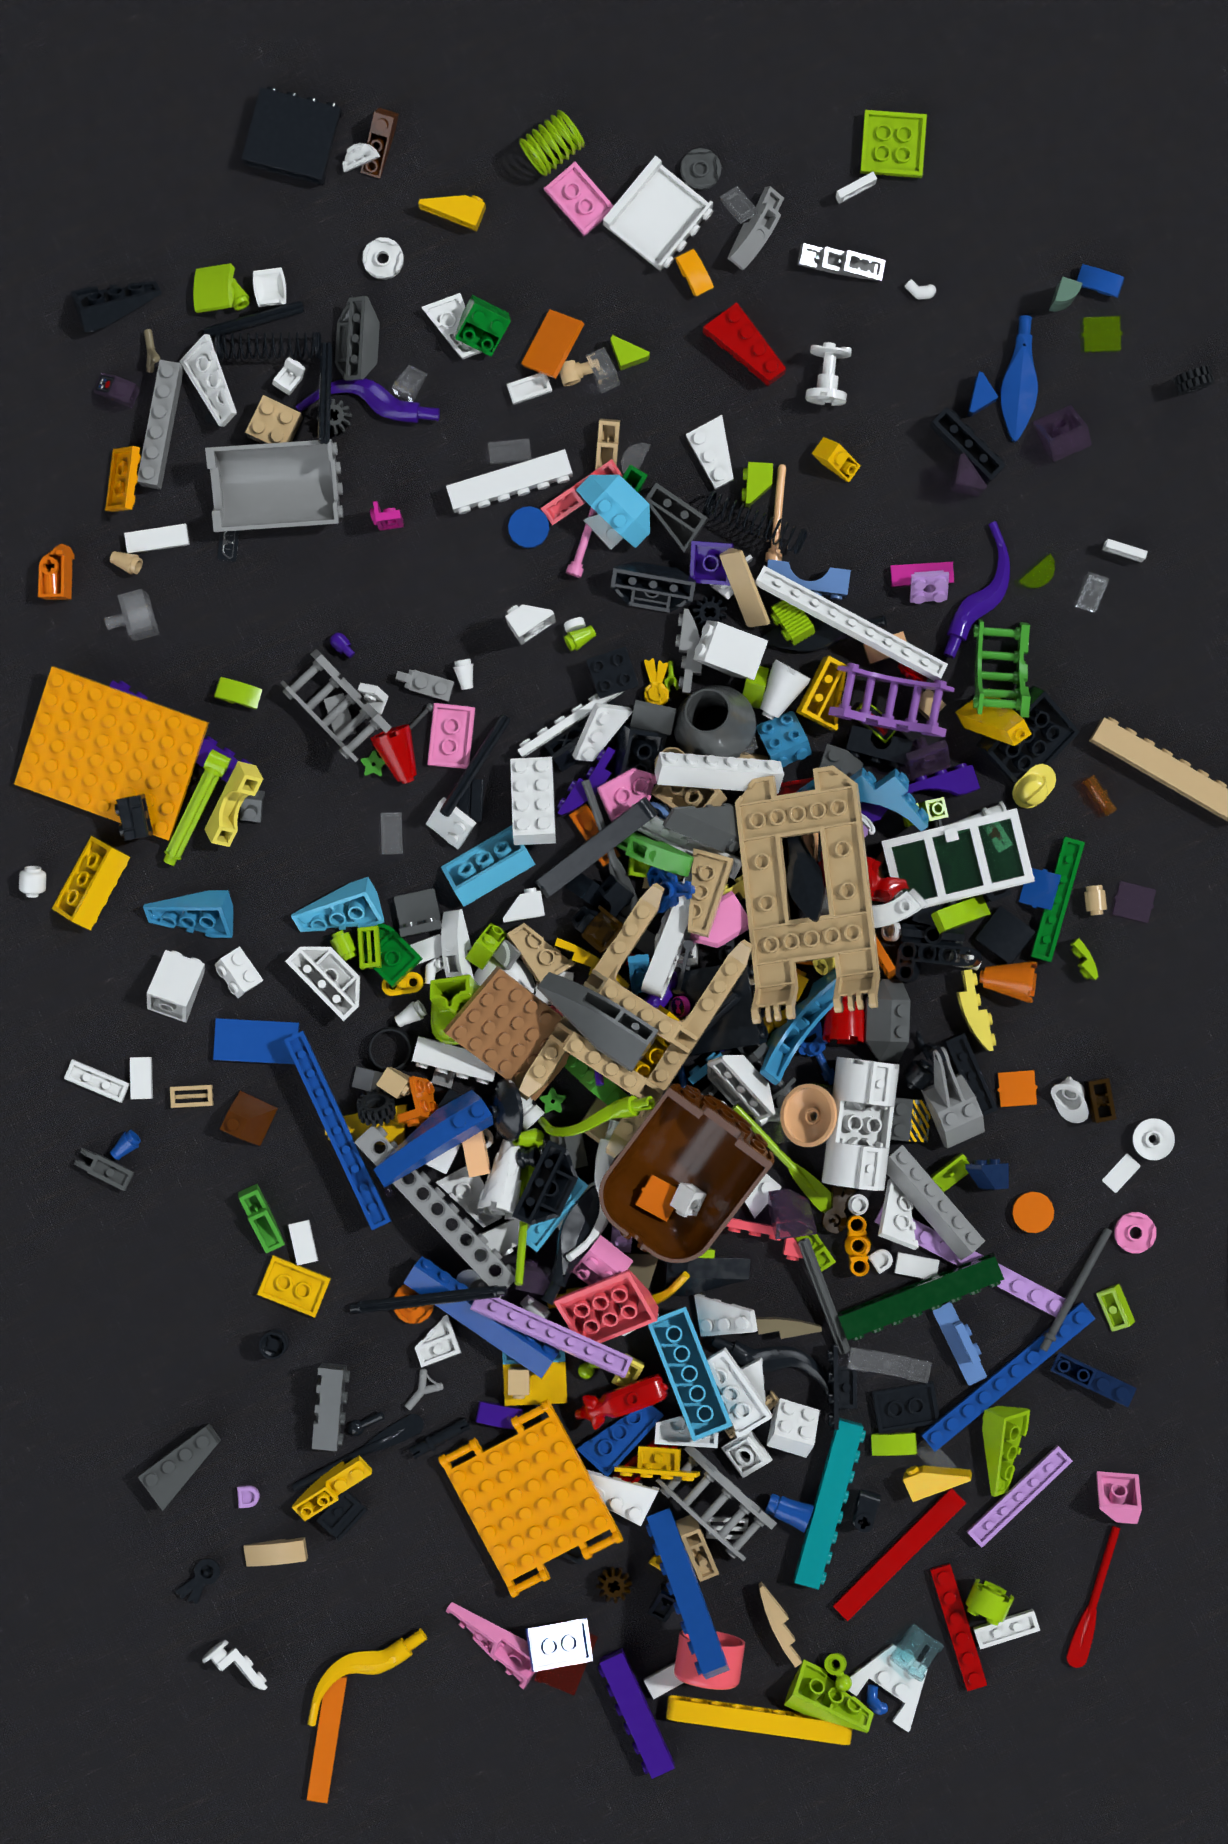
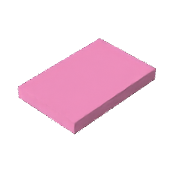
M576 162L572 163L544 187V191L584 236L601 223L614 206Z
M434 703L427 765L466 769L470 764L475 707Z

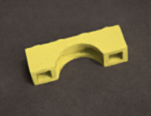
M237 762L204 829L211 843L230 847L238 831L237 819L240 807L246 797L256 795L263 781V777L256 765Z

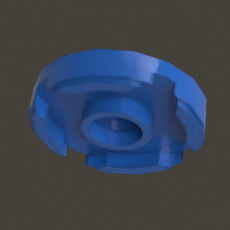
M531 506L522 507L516 510L510 517L508 523L509 535L513 542L519 546L535 548L541 545L547 538L549 521L546 515L538 508Z

